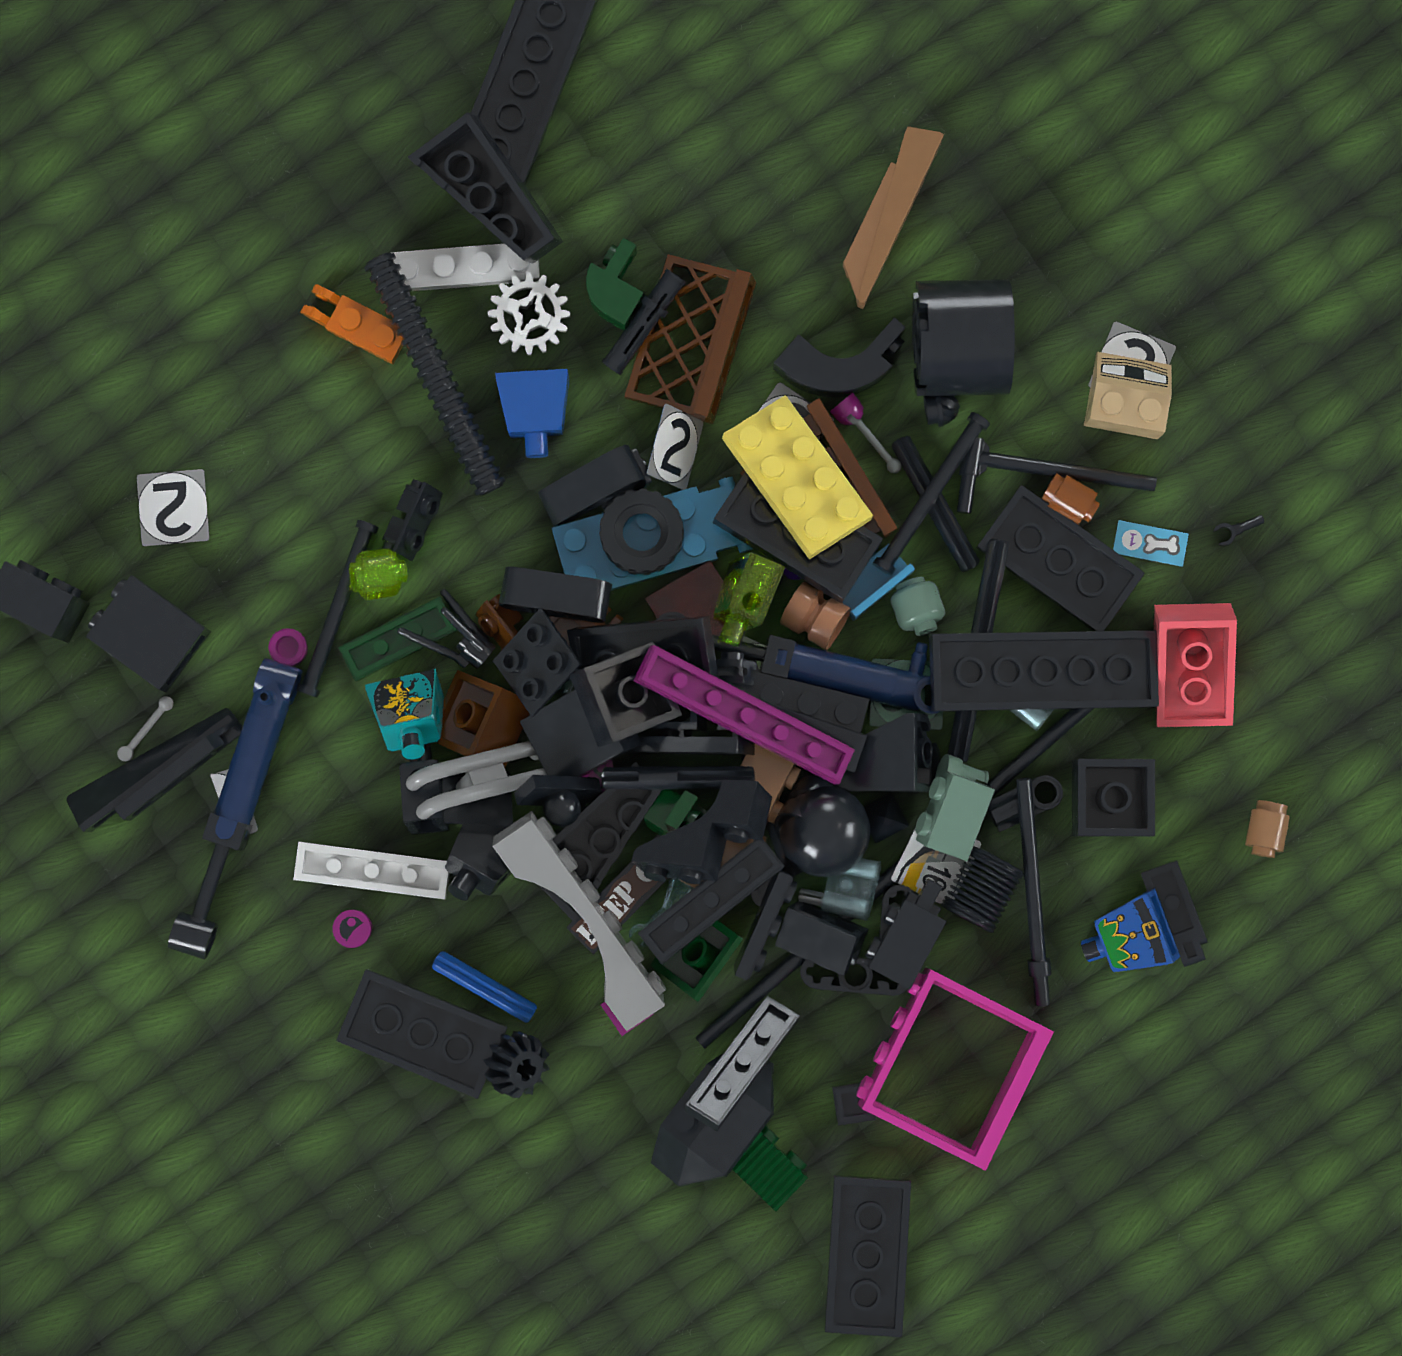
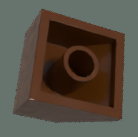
M457 670L444 698L441 738L435 743L464 756L514 745L517 743L523 729L520 721L528 717L529 712L516 694ZM508 762L503 763L504 768L506 767Z

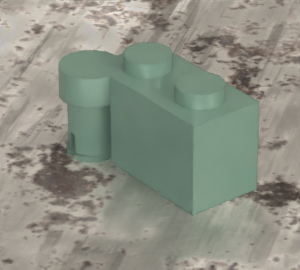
M945 754L940 760L935 779L930 786L929 797L931 800L927 810L917 820L915 828L917 836L915 840L933 850L968 861L995 789L975 780L988 783L989 773L963 764L960 758Z

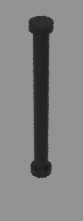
M975 412L970 413L967 418L969 421L968 425L881 558L876 557L873 565L884 573L892 576L896 570L894 564L981 431H986L990 426V422Z
M357 520L355 527L358 528L352 548L303 684L298 683L296 691L318 698L320 693L317 690L319 681L372 534H377L379 529L378 526L362 520Z

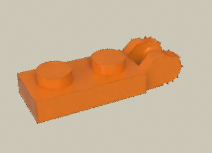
M315 284L311 292L317 298L336 306L332 316L328 317L315 307L307 305L303 306L300 313L325 326V329L332 334L394 364L403 347L401 344L403 338L402 336H397L395 331L398 328L396 325L392 326L391 319L344 295L340 297L334 292Z

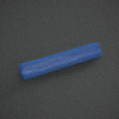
M442 951L433 962V970L519 1020L529 1022L537 1009L535 1003L452 955Z

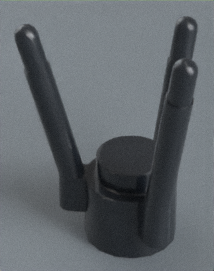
M442 589L440 594L461 621L446 607L441 609V613L463 635L456 645V648L461 651L459 654L403 627L397 629L398 634L454 660L463 669L469 663L476 669L479 668L496 647L446 589Z

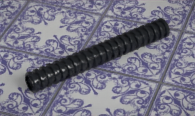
M389 252L379 255L367 262L364 269L366 272L371 273L372 276L369 279L371 283H376L375 291L377 294L381 293V303L387 305L385 309L386 314L393 317L390 322L392 326H397L398 329L395 332L397 336H402L401 344L403 347L408 348L406 352L408 358L412 357L414 360L411 363L412 367L419 370L416 374L418 379L423 378L424 380L422 387L424 390L428 389L429 394L427 397L429 400L434 401L435 404L432 407L434 411H439V421H444L445 426H443L444 432L449 431L451 435L448 437L450 443L454 442L455 447L453 450L455 453L460 454L461 457L458 460L460 464H465L464 472L466 475L470 474L471 479L469 482L471 485L475 484L477 488L474 491L475 495L483 496L503 486L506 480L504 477L499 476L498 473L501 470L499 466H494V456H489L488 454L490 450L489 445H484L482 442L485 440L483 434L479 435L477 430L480 427L478 424L473 423L472 420L475 417L473 413H468V403H463L462 401L464 397L463 392H458L456 389L459 384L457 381L452 380L451 377L454 374L452 370H447L446 367L449 364L447 360H442V350L436 348L438 344L437 339H432L430 336L433 333L432 329L425 326L428 321L426 317H421L422 309L420 306L416 307L417 299L415 296L410 295L412 291L410 285H405L404 283L407 280L406 276L399 273L402 268L400 264H395V254Z

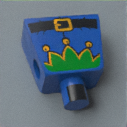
M1155 888L1148 890L1095 920L1094 923L1098 935L1081 941L1082 951L1088 962L1107 957L1113 972L1168 965L1174 963L1180 957Z

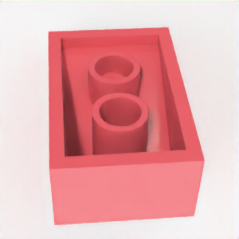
M1231 603L1154 605L1159 707H1155L1156 727L1233 726L1237 619Z

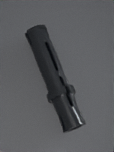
M667 268L649 296H643L641 299L642 306L624 329L607 356L602 360V363L619 375H622L623 370L661 317L665 318L669 311L666 309L682 286L686 284L682 278Z

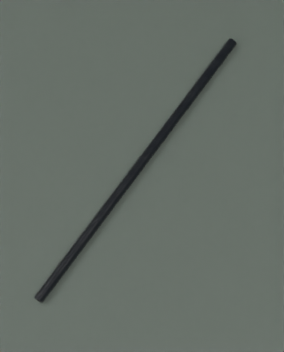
M1070 709L993 776L988 783H985V785L995 789L992 798L1093 709ZM923 846L900 871L913 863L930 848ZM900 859L873 881L869 888H865L855 898L867 900L869 905L895 883L891 880V877ZM842 912L836 914L849 921L857 917L856 915ZM791 953L695 1037L697 1041L706 1049L801 966L805 959Z

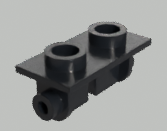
M415 479L412 480L410 485L406 484L396 509L407 515L404 520L392 516L387 530L382 537V540L385 541L382 548L394 554L397 553L413 562L416 553L423 546L424 535L428 526L439 510L443 493L428 483H422Z

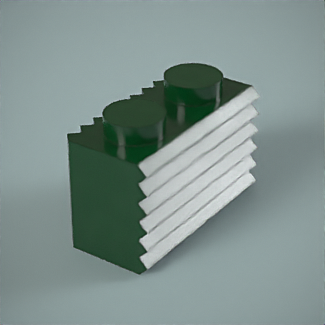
M765 1125L732 1170L776 1212L808 1179L807 1174L802 1171L807 1165L791 1149L785 1154L775 1144L780 1138Z

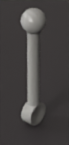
M162 697L159 700V707L127 746H123L118 750L117 755L120 760L130 761L133 758V750L164 711L172 709L173 700L171 697Z

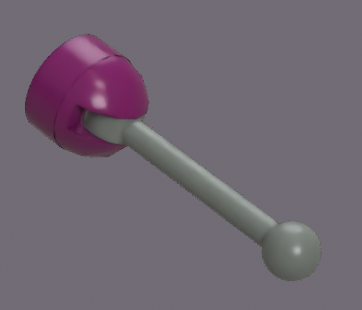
M854 393L850 394L830 411L841 424L857 426L885 460L887 470L890 473H898L901 470V462L889 455L862 422L863 406Z

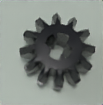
M513 1031L511 1036L500 1034V1044L498 1046L489 1045L493 1053L491 1057L483 1059L486 1066L489 1067L484 1076L487 1077L488 1081L492 1082L491 1086L494 1087V1090L519 1099L523 1093L533 1095L534 1084H544L541 1075L543 1072L550 1070L547 1063L544 1062L550 1054L545 1048L541 1047L542 1043L538 1038L521 1031Z

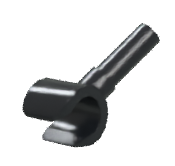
M1262 515L1234 525L1228 523L1217 525L1213 532L1221 528H1227L1231 532L1230 540L1218 545L1223 547L1230 545L1234 541L1235 536L1264 524V518Z

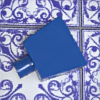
M568 369L495 373L510 438H525L527 458L547 457V436L563 435L569 389Z

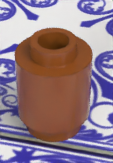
M1058 473L1055 474L1041 497L1043 501L1049 504L1048 507L1072 520L1077 525L1082 520L1089 523L1100 505L1095 500L1097 492L1068 475L1063 477Z

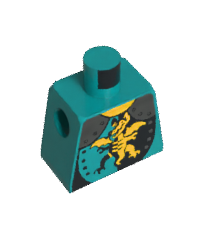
M436 669L365 685L371 707L388 750H401L404 758L418 759L425 753L424 744L437 742L441 738L444 695Z

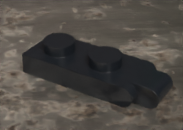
M1178 860L1141 872L1147 891L1154 888L1156 890L1183 966L1187 967L1206 960L1201 945L1208 943Z

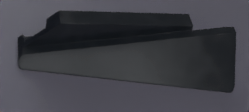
M224 708L68 795L66 801L78 826L83 832H93L116 813L123 820H133L238 738L243 727L230 709Z

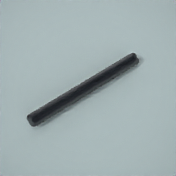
M990 539L988 541L971 633L993 632L1009 549L1007 541ZM977 711L955 712L948 754L962 759L963 763L968 761Z

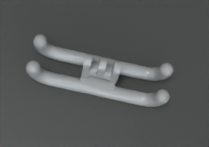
M526 741L427 766L410 775L406 780V787L411 791H416L431 781L466 773L456 784V790L434 796L417 807L416 815L418 818L427 819L434 813L449 807L515 791L532 775L547 774L544 768L507 776L503 765L504 762L528 756L532 760H539L531 742Z

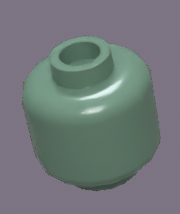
M924 577L912 578L896 586L897 591L890 600L899 627L904 631H915L916 636L935 631L937 629L936 623L946 613L936 584L925 581Z

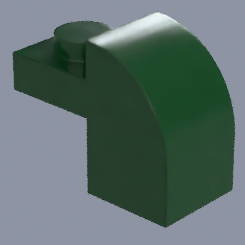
M625 238L621 240L618 247L612 244L602 262L606 266L604 270L591 263L586 276L588 297L595 312L602 319L623 331L641 307V299L644 296V292L622 280L637 254L636 245Z
M664 789L643 818L648 829L663 836L698 820L707 811L702 808L699 798L685 790L680 796L670 789Z

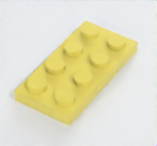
M786 395L723 433V441L808 559L813 558L871 521L873 517L871 511Z

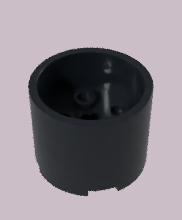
M1009 279L916 281L918 293H913L912 345L914 364H916V368L913 369L916 396L1009 395L1013 381L1015 352L1014 305Z

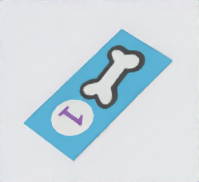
M1118 520L1113 550L1119 555L1183 567L1189 534Z

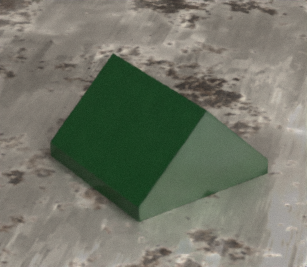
M718 920L664 964H661L656 957L650 966L699 1002L743 938Z

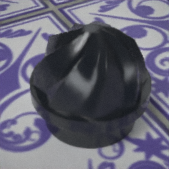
M923 396L928 425L938 424V427H943L956 418L960 408L956 397Z

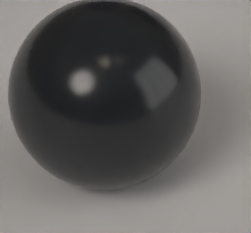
M836 786L818 787L793 797L800 798L799 809L802 817H782L778 831L780 845L788 860L799 870L817 877L837 876L853 868L865 854L870 841V822L866 810L860 801L850 792Z

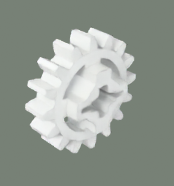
M527 272L523 282H520L519 278L513 275V285L508 287L501 283L499 288L503 295L501 297H491V301L498 305L497 309L488 311L489 317L497 318L498 320L497 323L491 326L492 332L502 331L503 335L500 337L499 343L502 345L509 340L512 341V352L514 353L519 350L520 346L525 347L527 356H531L535 346H538L541 352L545 353V343L547 341L555 345L559 343L555 335L557 331L567 332L568 328L560 322L561 319L569 318L570 312L561 310L560 306L564 305L568 299L566 296L556 297L555 294L559 289L557 283L550 288L545 286L547 280L545 275H542L538 282L533 281L531 272ZM532 289L528 297L518 301L510 298L518 291ZM544 295L552 302L555 317L544 311L542 306ZM537 298L535 313L540 317L538 320L531 319L526 324L524 330H522L523 315L519 313V310L521 308L528 309L534 299ZM504 312L514 316L517 324L514 333L505 324ZM540 327L548 330L539 338L527 339L530 331Z

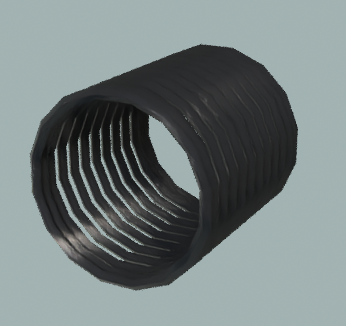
M973 846L970 854L971 857L992 867L1005 876L969 858L967 862L988 872L1001 881L966 863H961L963 867L977 873L997 886L960 868L959 872L992 890L960 874H956L957 878L988 895L954 879L953 883L984 900L954 885H950L951 889L976 903L948 890L947 893L972 908L948 896H944L943 903L940 904L943 908L990 933H994V929H996L994 923H1000L997 918L1002 917L1000 912H1005L1003 907L1008 906L1006 901H1011L1008 895H1014L1012 890L1017 889L1014 884H1020L1019 880L1023 879L1024 873L1002 859Z

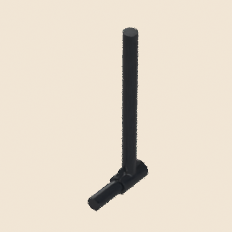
M977 437L960 463L959 475H961L957 512L972 514L976 478H979L987 470V467L1051 477L1058 473L1063 477L1068 475L1078 481L1153 492L1156 488L1157 477L989 452L990 448L985 440Z

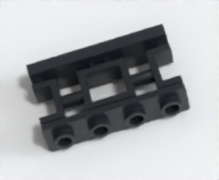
M721 652V659H716L717 671H735V675H719V679L734 687L736 685H754V677H751V670H756L757 662L744 660V653ZM690 710V722H664L649 728L650 730L663 731V736H639L642 744L625 753L755 755V743L734 732L732 737H692V731H707V718ZM718 725L717 730L730 731Z

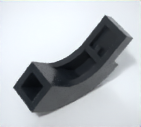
M894 317L866 350L849 358H833L824 355L798 335L774 362L773 370L791 385L813 395L844 397L852 393L858 394L876 385L890 373L892 365L883 357L886 354L889 358H892L902 347L905 341L901 336L906 327Z

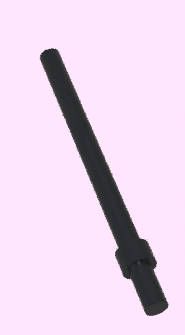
M1020 778L1016 779L1031 952V959L1027 960L1028 974L1030 977H1033L1035 1006L1050 1005L1048 976L1052 973L1050 958L1046 957L1032 779Z

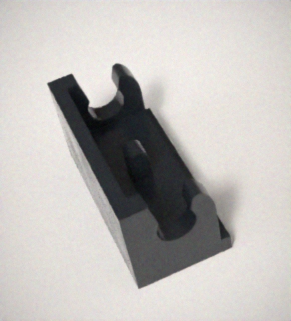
M797 901L787 908L775 946L844 976L847 974L850 965H855L869 929L813 904Z

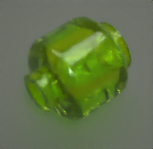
M389 548L358 553L355 562H351L349 565V578L352 590L359 592L365 600L389 598L398 595L402 582H407L408 578L405 561L399 560L396 553Z

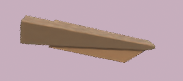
M907 127L896 164L890 163L843 262V268L851 283L857 306L861 309H864L944 137V134L941 132Z

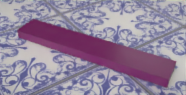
M650 645L634 679L635 682L833 784H840L855 749L655 645Z

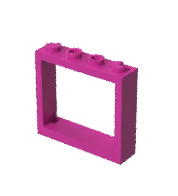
M925 967L922 974L919 973L912 987L907 991L912 995L906 1007L900 1006L891 1021L890 1027L894 1028V1031L888 1043L882 1041L875 1053L873 1062L877 1063L871 1077L866 1075L859 1085L856 1096L860 1098L858 1105L863 1110L986 1171L1054 1031ZM933 984L1028 1031L971 1148L876 1101Z

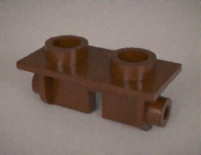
M498 594L489 602L486 600L475 615L478 617V623L483 632L493 637L502 651L518 633L514 626L522 621L523 617L518 611L500 607L498 605L500 594Z

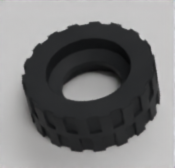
M647 489L626 491V494L618 495L614 498L613 502L604 510L599 532L603 550L608 559L622 571L625 570L629 574L651 575L653 572H660L675 560L676 555L681 550L684 528L680 513L669 498L663 497L657 491L651 492L647 491ZM636 514L652 516L659 523L661 529L658 543L646 551L632 549L623 538L624 524L630 517Z

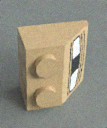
M1097 352L1084 426L1159 439L1165 433L1172 395V365Z

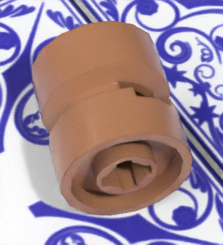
M805 581L798 587L783 612L780 624L797 634L804 631L807 632L810 642L824 650H828L842 631L850 615L851 608L833 598L825 600L821 590Z

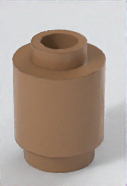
M1257 801L1256 809L1251 811L1245 843L1246 846L1253 847L1251 854L1274 858L1275 852H1284L1290 816L1286 815L1288 806L1269 801Z

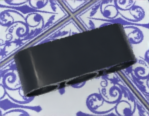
M623 445L601 455L546 486L538 494L553 526L556 527L579 518L643 482L644 477L629 445Z
M506 567L498 605L509 610L533 614L539 608H542L547 616L605 623L612 584L588 577L519 567Z

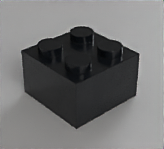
M19 560L17 565L5 561L0 569V611L52 638L69 643L90 604L80 598L83 591L53 577L51 583L46 581L50 575L49 573L22 560Z
M654 642L570 674L598 748L682 715L677 703L634 681L650 645H654Z
M1155 759L1072 760V836H1155Z

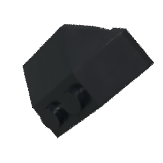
M724 1053L707 1063L660 1125L651 1164L680 1187L727 1177L774 1115L772 1078L774 1073L771 1061L767 1063L717 1132L684 1111L687 1102Z

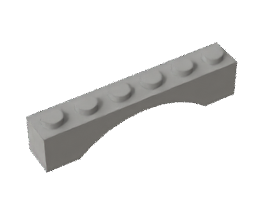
M531 811L493 837V848L515 878L533 882L554 892L570 904L587 923L597 941L604 962V1000L624 1029L628 1031L665 1006L663 992L666 991V987L655 971L648 973L641 964L644 957L637 945L632 940L626 943L619 933L622 930V926L611 910L604 912L597 902L600 899V895L588 879L582 882L577 875L575 869L578 868V865L566 848L560 851L552 838L556 835L544 817L538 820Z

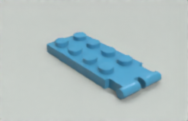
M733 477L719 480V488L702 493L698 492L696 486L663 496L669 498L675 508L678 509L683 521L684 536L681 550L676 555L675 560L664 567L662 571L653 572L651 575H633L617 568L608 559L601 544L599 532L600 521L604 515L602 513L552 528L564 573L607 581L612 584V591L718 560L716 553L734 547H738L739 553L753 550L749 545L713 524L714 517L735 487ZM648 514L633 515L624 524L623 538L627 545L634 550H649L660 539L661 529L659 523Z

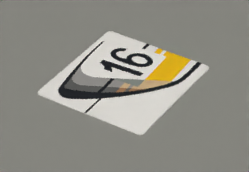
M914 830L891 880L920 893L926 880L931 879L943 886L935 900L936 902L943 903L944 896L955 899L947 891L950 890L956 894L958 893L951 889L950 885L960 888L961 886L953 883L954 879L963 883V880L957 878L956 874L966 877L965 874L959 872V869L962 868L969 871L961 863H966L970 866L972 864L930 848L913 863L901 870L924 846L915 840L917 834ZM975 840L974 846L980 848L981 842Z

